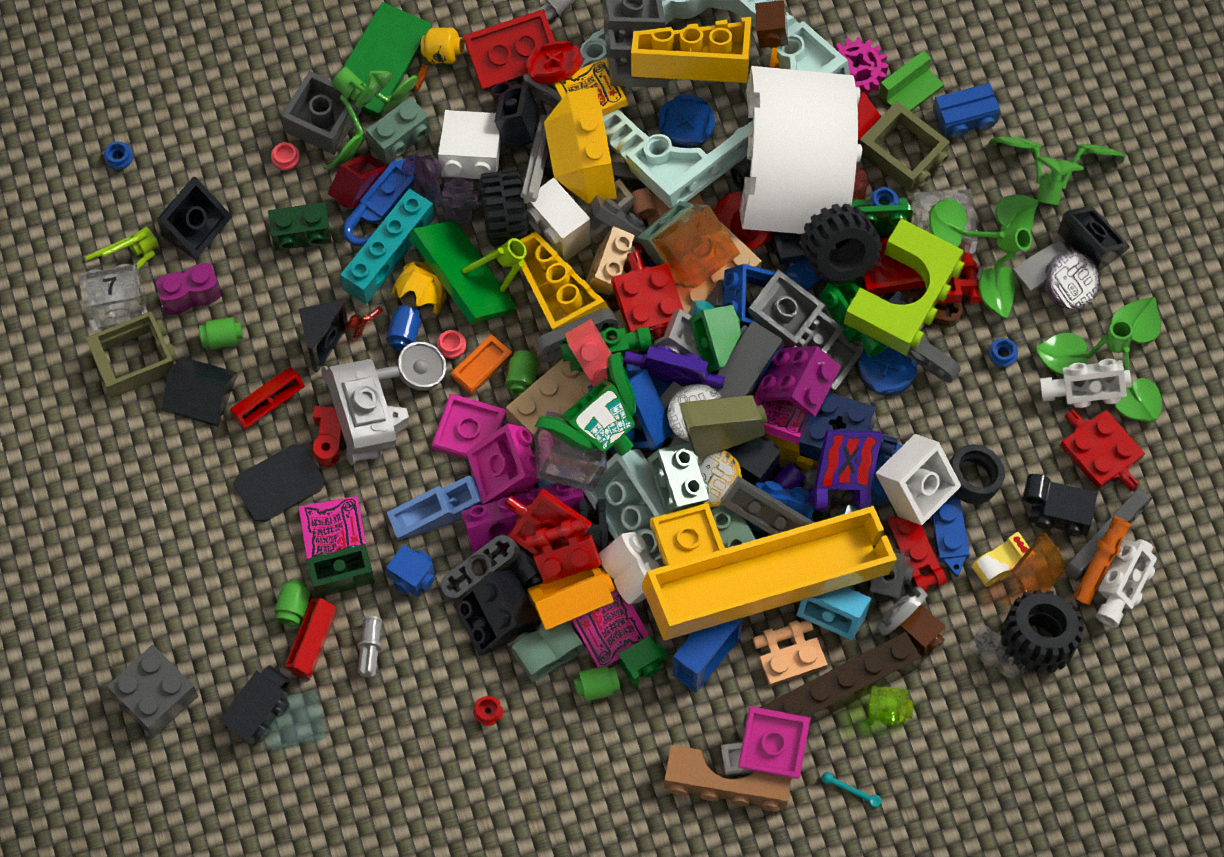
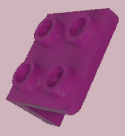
M818 346L782 348L773 359L767 375L761 380L756 397L761 401L789 400L808 417H816L841 366Z

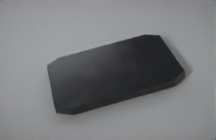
M292 444L238 474L233 485L254 520L266 522L320 492L326 481L304 445Z

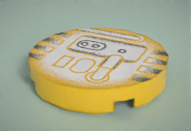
M724 450L699 459V469L702 478L706 481L709 488V500L705 503H708L710 508L722 506L721 498L737 476L742 478L738 461L729 452Z

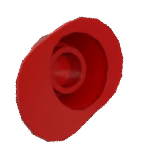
M730 193L723 196L714 210L716 226L722 222L750 250H754L766 242H771L772 231L742 229L739 214L742 193Z

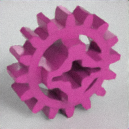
M857 37L856 43H852L849 38H846L845 46L837 43L835 49L848 60L850 75H854L855 87H859L860 92H865L869 96L870 88L877 92L879 84L886 79L888 64H886L887 55L880 54V45L872 48V40L870 39L864 44L861 43L860 37Z

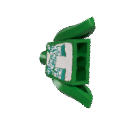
M618 352L608 357L606 364L607 380H601L560 417L564 421L552 416H540L534 427L548 431L563 443L578 451L592 452L599 449L605 452L612 446L620 456L629 452L634 444L627 437L626 433L635 425L632 417L636 413V398L625 372L621 353Z

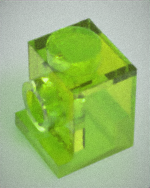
M872 686L869 696L867 724L873 725L874 720L878 719L883 724L897 725L899 722H905V718L912 719L914 701L908 700L909 690Z

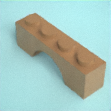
M671 745L664 789H669L670 793L678 796H687L688 793L698 794L700 798L708 801H718L719 798L731 800V803L737 806H749L751 803L762 805L764 810L777 812L780 811V808L787 809L792 778L754 771L749 776L741 779L723 778L710 770L705 763L702 750Z

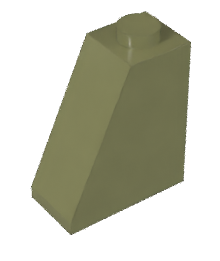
M752 395L688 401L679 404L689 440L699 459L766 435L763 423L768 422L766 413L762 405L756 406Z

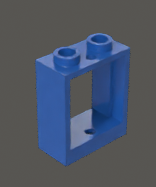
M746 264L724 270L723 306L734 305L735 312L740 320V329L744 325L749 327L752 321L756 322L754 319L745 317L746 283L765 287L776 272ZM786 275L798 284V278Z
M647 369L625 371L636 398V416L643 431H635L632 442L634 445L631 450L649 448V450L658 449L665 445V440L674 434L670 428L668 416ZM592 384L588 386V390L590 391L593 388Z
M743 618L692 632L673 656L672 676L697 693L741 638Z

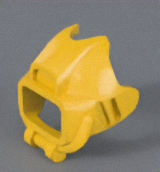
M420 261L409 262L403 267L404 271L396 280L391 294L395 296L398 294V297L401 298L410 290L414 291L416 305L423 306L427 303L434 304L433 313L437 315L444 304L447 290L426 261L424 263Z

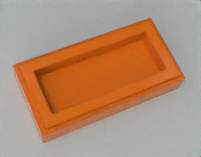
M490 334L450 373L451 378L473 395L513 356V353L495 336Z

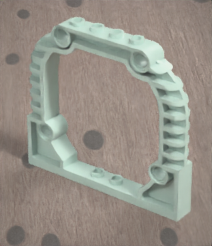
M662 0L665 25L674 18L689 19L699 15L707 8L730 10L742 18L751 17V25L756 29L755 3L771 2L774 0ZM786 12L788 45L776 47L781 69L850 75L848 60L804 21L798 23L793 16ZM604 28L593 33L582 44L580 51L583 63L580 69L604 58L607 60ZM619 109L603 116L608 146L629 164L630 171L670 209L679 201H689L747 156L748 133L753 130L752 120L744 127L737 129L730 138L709 154H706L701 148L673 147L669 137L663 134L647 136Z

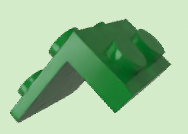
M900 198L898 205H889L886 200L879 201V204L883 206H870V200L852 201L851 207L857 206L867 215L879 236L890 237L901 218L911 223L913 206L907 204V198Z

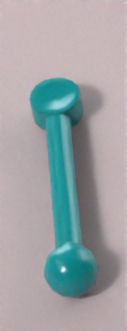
M830 772L823 773L821 778L825 784L832 783L868 801L872 808H878L881 805L882 800L880 796H870L835 779Z

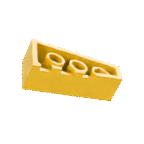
M751 17L741 18V22L728 23L727 20L715 21V25L698 27V23L689 24L681 30H673L671 27L634 31L631 49V76L747 83L751 44Z
M536 231L520 239L527 250V255L522 259L524 263L522 270L552 330L597 310L609 309L606 302L592 290L584 279L582 280L575 273L573 268Z

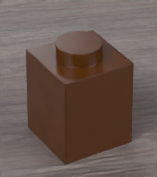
M784 0L755 3L756 31L759 47L776 48L788 45L787 15Z
M920 605L897 627L896 634L901 635L906 632L918 653L923 657L929 650L934 653L943 644L946 626Z

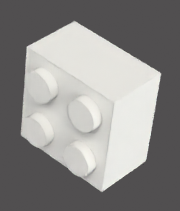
M552 178L540 187L536 202L530 201L527 204L528 229L531 233L536 231L566 262L591 244L590 218L557 180Z
M914 434L875 473L898 517L919 525H923L961 487L940 443Z

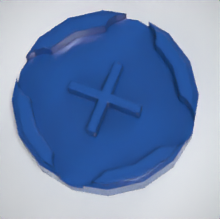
M692 94L675 96L673 100L667 101L659 112V131L661 134L669 137L674 147H699L711 138L715 127L714 112L707 105V102L700 97Z
M887 347L883 352L874 357H868L863 350L859 360L858 371L861 381L868 389L876 394L891 396L900 394L911 386L916 377L918 364L902 353Z

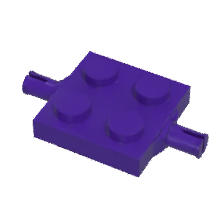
M649 346L648 353L644 354V356L626 351L623 363L638 366L640 369H647L651 378L670 383L674 381L681 386L706 384L722 389L725 376L708 373L706 370L708 362L703 361L700 356L691 353L680 355L673 353L672 349L665 346H656L655 348Z

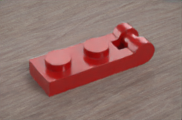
M898 515L887 518L885 523L896 548L903 551L904 556L910 557L909 566L914 567L911 579L914 588L920 586L926 592L931 586L936 585L940 587L947 584L946 575L937 561L922 525L898 517ZM929 569L931 574L923 577L920 571Z

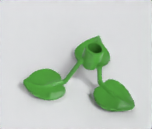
M348 67L343 68L333 78L331 84L342 93L339 99L344 103L357 132L331 164L323 166L325 170L338 167L351 159L366 139L363 136L364 131L349 99L357 100L355 106L361 108L368 104L375 96L387 103L382 110L385 113H389L408 97L418 81L416 75L406 79L390 96H384L380 93L393 78V74L389 71H369L367 84L359 79Z
M996 137L989 140L988 144L989 146L1000 142L1014 147L1026 148L1034 153L1037 172L1036 184H1040L1036 200L1053 205H1059L1062 189H1066L1067 181L1072 172L1084 170V166L1077 164L1082 155L1091 153L1113 155L1122 163L1125 160V154L1096 144H1077L1076 148L1079 150L1072 162L1040 156L1039 148L1041 149L1042 145L1025 138ZM1041 163L1049 167L1052 173L1045 172L1044 177H1042Z
M1010 195L1002 198L995 210V218L1002 226L1001 232L966 231L964 228L967 223V216L964 207L953 199L939 201L932 206L929 213V226L933 235L956 247L960 246L962 235L997 238L998 247L1007 253L995 262L994 268L983 270L978 283L979 295L984 304L1000 317L1007 318L1014 300L1015 278L1009 267H1001V265L1010 258H1015L1016 252L1025 251L1031 247V230L1039 201L1024 195Z
M1155 297L1140 299L1118 309L1112 317L1108 335H1103L1101 340L1089 352H1086V342L1080 336L1073 333H1060L1052 336L1044 343L1037 345L1036 352L1047 368L1064 376V367H1069L1074 363H1085L1087 365L1086 358L1093 357L1104 344H1107L1111 351L1123 353L1124 370H1130L1129 346L1131 340L1137 344H1147L1154 341L1160 334L1161 319L1157 310ZM1146 378L1135 380L1131 388H1126L1127 397H1121L1118 403H1114L1116 410L1122 416L1137 421H1156L1162 411V398L1159 389L1152 381Z

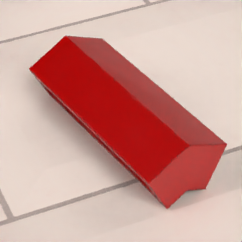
M289 366L230 408L231 415L242 429H246L300 391L305 385L298 373ZM290 381L294 382L293 385L271 399L270 396ZM265 400L266 404L243 419L242 416Z
M322 598L310 600L284 666L285 669L292 672V675L311 680L337 613L336 606Z

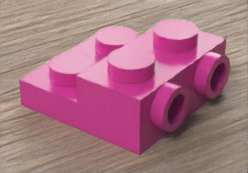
M506 424L466 452L483 505L498 501L511 492L521 493L541 479L538 472L541 469V462L532 453L530 444L533 438L524 426Z

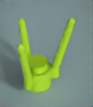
M145 227L130 237L85 256V260L90 261L100 256L106 257L128 246L136 256L142 254L143 257L121 280V284L125 285L148 260L156 256L153 249L158 247V242L151 230Z
M512 238L502 246L486 253L485 257L463 268L462 272L464 274L497 258L502 266L512 267L500 287V291L504 292L517 272L524 267L522 259L527 255L526 247L519 239Z

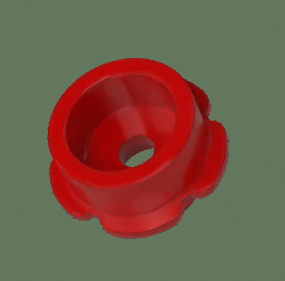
M485 696L476 701L473 716L477 722L481 721L483 725L491 726L502 718L503 708L500 707V701L497 698ZM490 709L491 712L487 714L485 710Z

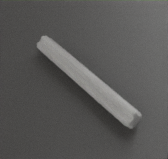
M550 113L539 116L520 194L524 198L523 202L529 204L530 201L536 202L549 151L544 121Z

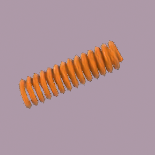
M422 64L417 75L419 80L413 89L418 91L415 92H419L429 70V67L425 64Z

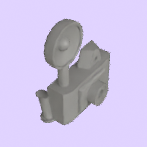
M413 342L406 345L400 352L396 366L375 369L371 359L331 366L329 368L322 366V378L328 384L347 446L346 453L350 465H354L356 461L379 459L383 449L392 448L396 442V434L408 427L409 415L407 408L387 405L380 381L400 377L408 387L416 390H429L436 387L443 380L447 369L446 359L437 347L427 342Z

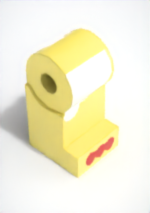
M1016 532L1006 542L977 559L971 567L984 586L988 587L1030 564L1033 552L1020 533Z

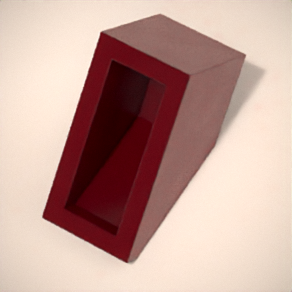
M368 153L345 162L339 166L328 195L335 198L336 202L343 207L350 209L356 207L360 199L388 166Z

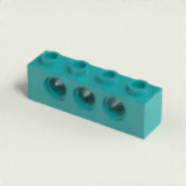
M409 188L341 273L343 290L367 305L414 245L408 236L411 230L430 225L435 219L433 203Z

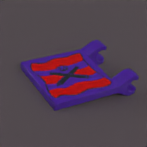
M825 430L815 485L808 498L809 504L814 506L815 510L827 509L828 489L856 490L852 496V505L857 507L858 510L871 507V486L882 433L880 431Z

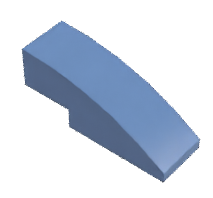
M468 475L445 488L437 486L387 512L397 539L401 540L462 519L461 511L477 505H483L475 479Z

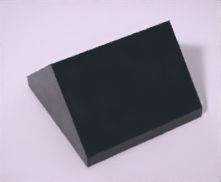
M192 177L157 218V222L163 238L194 259H197L233 216L197 177Z
M1093 206L1068 210L1063 214L1058 234L1078 255H1082L1081 257L1085 262L1086 259L1088 260L1089 266L1095 270L1096 274L1130 248L1126 241Z
M341 300L299 309L312 369L317 373L349 327L345 302Z
M181 357L168 370L162 410L219 426L238 373Z

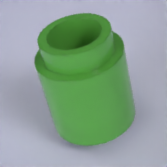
M234 317L206 321L204 325H199L203 348L210 347V350L239 346L238 340L243 339L241 322H235Z
M516 351L509 360L505 387L512 395H521L536 381L539 364L536 361V355L529 351Z
M290 579L289 583H282L274 610L277 622L287 626H299L306 613L311 591L306 588V583L295 579Z
M606 665L578 672L579 678L574 679L577 697L583 696L585 702L613 696V692L620 691L615 667L608 668Z

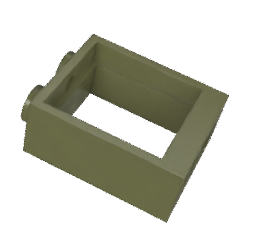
M897 101L859 141V144L862 146V156L910 193L917 186H924L931 176L930 172L936 166L938 168L942 167L949 157L948 148L950 141ZM900 124L933 148L913 171L880 147V144Z
M152 311L86 337L87 344L110 398L167 376L168 370L174 365V361L178 360L172 343L166 345L163 339L167 332L162 320H155ZM151 332L163 360L116 379L104 351Z

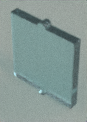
M313 690L288 696L286 700L290 705L287 711L281 717H276L269 726L271 727L270 738L273 751L326 739L322 722L324 713L320 711L316 691Z

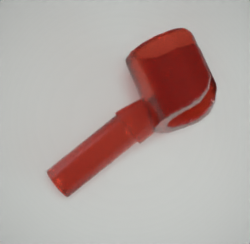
M378 306L366 315H352L345 330L354 328L353 338H360L365 325L381 314L383 309Z

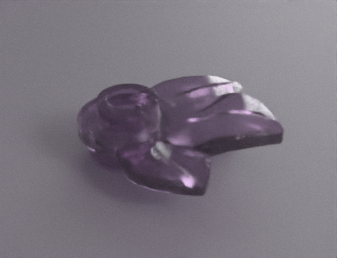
M417 154L410 155L404 161L402 169L408 175L414 177L413 191L427 198L435 206L440 198L439 179L442 172L441 164L433 155H425L423 157Z

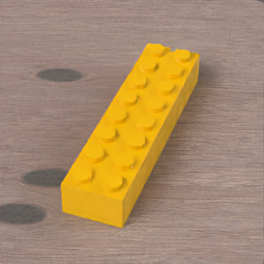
M874 506L649 570L642 583V589L662 639L665 641L889 575L897 558L887 535L881 537L884 528Z

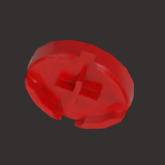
M554 41L544 44L540 47V52L537 54L532 52L526 61V70L529 77L534 82L540 84H553L563 81L580 69L583 63L580 48L577 45L573 46L572 42Z

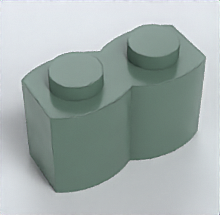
M568 621L548 630H545L541 623L538 631L531 634L525 632L519 635L514 640L515 644L512 646L513 656L531 682L543 678L557 667L571 661L583 652V643Z

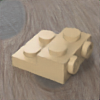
M613 226L598 245L586 278V282L595 293L599 292L610 295L613 291L612 277L626 274L623 271L625 262L629 263L627 254L632 251L634 253L635 247L632 246L635 235Z

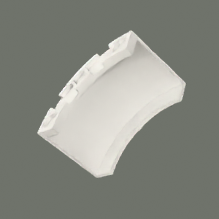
M751 66L746 87L748 118H753V130L748 133L747 159L751 160L750 177H745L739 210L742 229L802 234L805 233V224L811 223L812 220L810 218L814 214L819 215L821 213L820 210L824 207L830 209L833 204H839L842 207L844 203L852 205L856 162H860L862 155V146L858 144L857 105L860 100V88L855 87L854 75Z

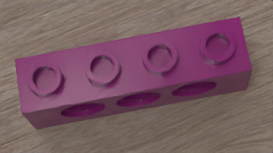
M577 478L543 487V489L578 512L579 499H584V495ZM542 488L532 489L529 492L512 497L526 506L535 499ZM509 497L461 511L467 539L473 554L495 537L500 535L508 536L515 526L518 515L504 507ZM505 544L501 545V548L508 547V545Z

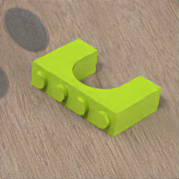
M901 218L887 241L884 254L919 273L925 283L926 293L916 302L898 305L885 301L860 288L846 311L844 324L907 356L911 347L917 348L924 336V332L921 331L924 324L930 325L935 318L938 309L934 307L938 300L944 302L951 289V286L948 285L952 277L957 279L965 264L961 261L964 250Z

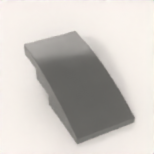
M603 0L605 43L611 86L667 88L669 79L631 76L633 32L665 27L666 22L662 0Z
M778 269L747 311L759 325L783 339L785 344L783 348L818 346L836 361L841 368L828 391L834 393L863 351L853 343H848L847 339L841 335L844 328L821 311L825 304Z

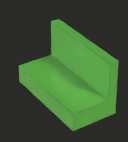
M923 50L881 82L879 97L889 107L897 101L912 112L941 90L944 84L929 69L931 57Z

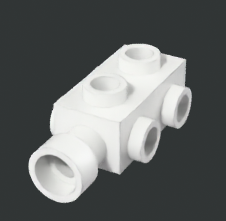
M1104 359L1099 363L1087 365L1085 363L1071 364L1069 367L1063 368V379L1052 380V377L1040 378L1043 402L1054 401L1055 397L1066 396L1067 404H1073L1077 408L1087 407L1091 405V401L1103 400L1106 404L1118 403L1121 397H1127L1126 388L1132 387L1130 370H1124L1122 360L1116 361L1115 359Z
M1141 539L1137 541H1122L1120 546L1121 552L1118 556L1115 555L1098 589L1107 599L1105 604H1101L1096 614V618L1103 624L1118 627L1123 617V608L1132 609L1133 606H1136L1142 600L1141 590L1145 582L1153 577L1155 573L1153 566L1157 560L1151 553L1153 546L1147 541Z

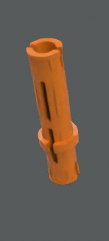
M1113 516L1103 539H1099L1096 553L1073 594V597L1078 601L1091 605L1115 555L1118 556L1121 552L1120 546L1132 525L1128 521L1118 516Z

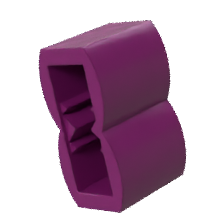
M212 264L195 265L184 273H169L160 277L155 282L165 314L169 315L183 313L193 305H209L221 298Z

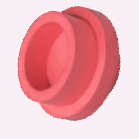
M279 143L271 153L273 165L280 170L293 169L300 160L299 150L291 143Z
M448 330L439 336L437 348L445 358L455 359L465 352L466 340L460 332Z

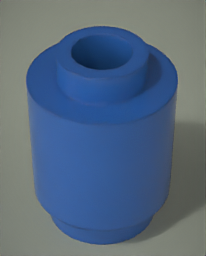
M402 305L398 306L397 311L393 312L386 341L393 349L402 351L406 345L416 342L421 323L420 312L417 309Z

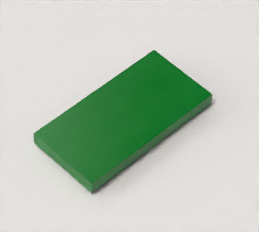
M382 2L343 68L348 67L365 84L368 82L369 71L391 72L393 78L380 93L384 96L393 95L421 49L422 36L426 35L427 31L433 28L432 23ZM374 96L368 104L362 107V110L380 118L384 112L382 109L387 103Z
M455 219L411 230L408 236L470 324L514 313L517 309L516 305L506 291H500L501 284L487 264L465 274L462 272L463 268L482 257Z

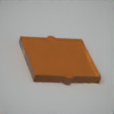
M1042 532L1011 570V573L1021 585L1020 590L1029 591L1031 594H1033L1034 590L1041 589L1042 593L1050 590L1068 566L1059 553L1060 548L1054 546L1046 533Z

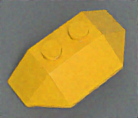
M596 87L567 92L544 121L554 178L588 205L596 195L603 200L607 198L617 200L611 157Z

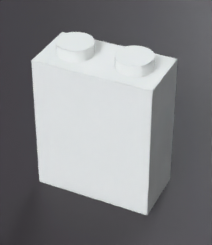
M445 110L438 153L439 177L480 179L481 174L498 171L502 139L494 122L496 113Z

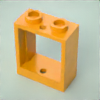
M596 567L544 584V582L528 588L527 591L545 630H548L614 602L611 592L615 591V587L604 567L600 569Z

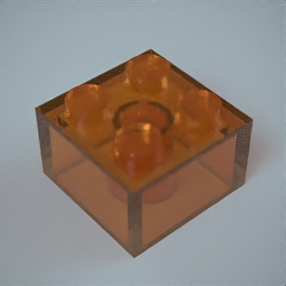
M695 205L651 239L683 288H697L741 254L709 205Z

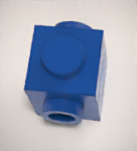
M404 544L386 567L388 578L404 594L410 592L418 597L421 591H427L435 580L431 557L421 550L415 552Z

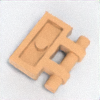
M795 620L789 622L786 627L774 631L771 628L763 631L762 635L752 638L755 649L765 646L768 648L769 653L760 656L759 661L769 687L827 668L828 664L817 637L805 641L803 633L813 630L812 622L807 620L799 622ZM793 638L795 645L779 649L777 642Z

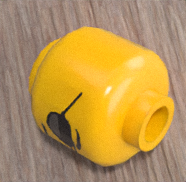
M452 27L431 28L421 38L422 56L426 57L427 61L431 64H454L457 62L459 55L464 53V40L462 37H459L458 32Z

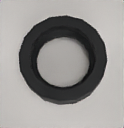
M971 444L963 446L949 460L961 484V487L953 495L965 503L978 505L988 502L1001 488L1005 479V468L1001 459L992 450L982 445ZM969 461L982 466L988 473L990 484L984 488L969 484L960 473V464Z

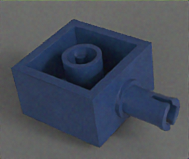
M828 392L816 417H808L799 441L800 456L815 461L820 460L825 430L873 431L876 422V406ZM882 434L879 452L892 457L897 447L898 438Z

